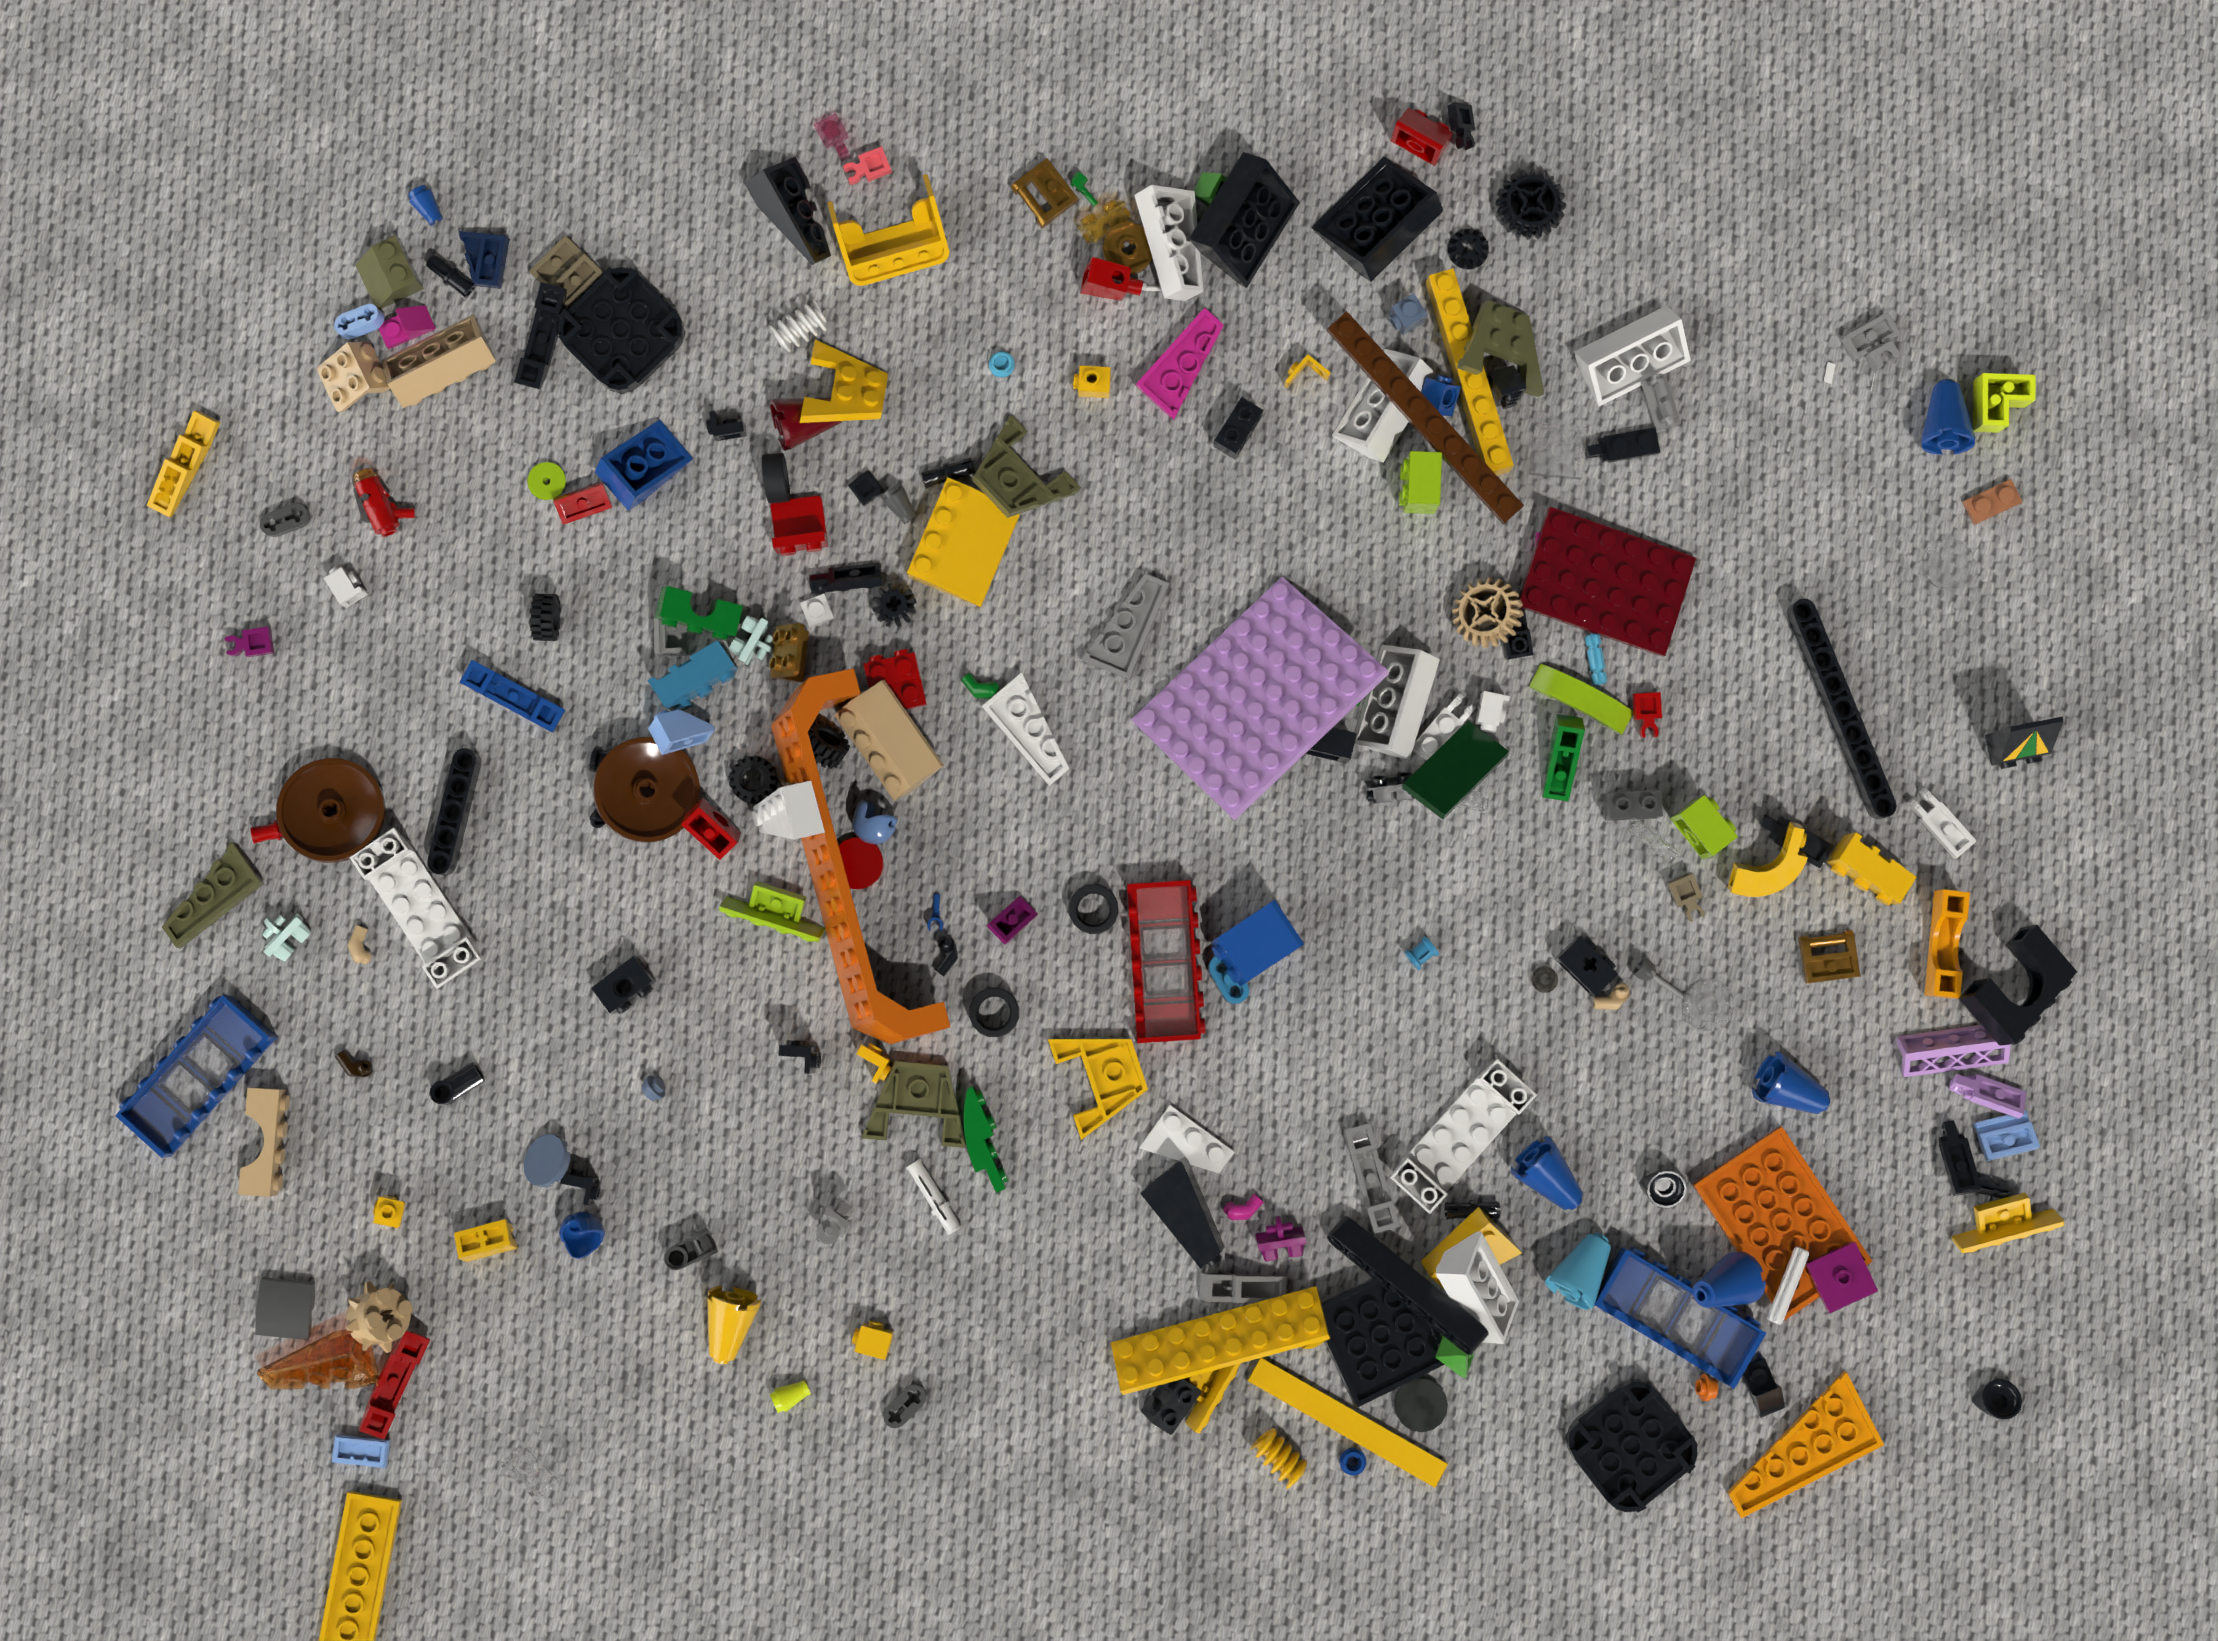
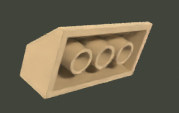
M473 314L382 360V365L388 386L402 408H405L409 405L414 406L420 403L423 398L431 394L442 392L447 386L455 382L464 381L469 375L478 370L488 369L492 363L496 362V359Z
M885 680L880 681L852 699L834 715L894 801L910 794L944 766Z

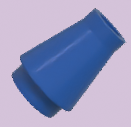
M421 185L408 194L410 198L409 203L423 216L430 226L434 225L436 220L440 221L443 219L432 189H428L426 185Z

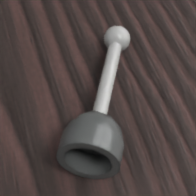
M1646 957L1641 959L1638 963L1641 967L1638 969L1636 966L1633 971L1634 976L1644 981L1654 979L1680 997L1682 1003L1689 1004L1692 998L1689 994H1683L1656 975V967Z

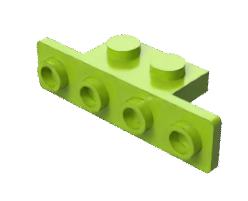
M756 881L754 884L750 903L726 896L719 905V911L724 912L729 917L743 918L757 926H768L782 934H793L807 942H819L825 932V927L801 920L806 896Z

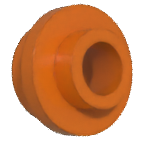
M1702 1374L1695 1383L1696 1394L1699 1395L1702 1401L1715 1399L1718 1394L1717 1379L1709 1374Z

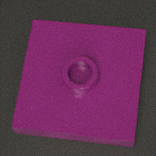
M1854 1241L1805 1264L1829 1314L1878 1292Z

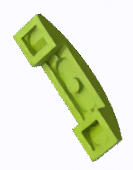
M1543 664L1539 665L1529 685L1530 688L1574 708L1621 735L1633 715V711L1607 694Z

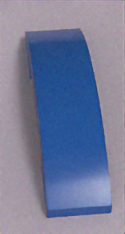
M471 660L459 682L552 733L566 711L474 660Z

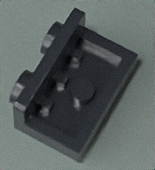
M786 1040V1045H779L778 1056L805 1057L804 1074H813L817 1068L821 1067V1052H817V1047L805 1046L806 1041Z
M1185 1378L1159 1385L1152 1395L1147 1397L1141 1412L1152 1424L1172 1435L1201 1394V1390Z

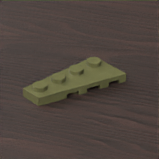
M231 842L226 848L227 852L223 857L215 861L210 867L212 870L203 881H199L193 888L195 891L186 901H182L162 926L176 948L181 949L264 884L235 843Z

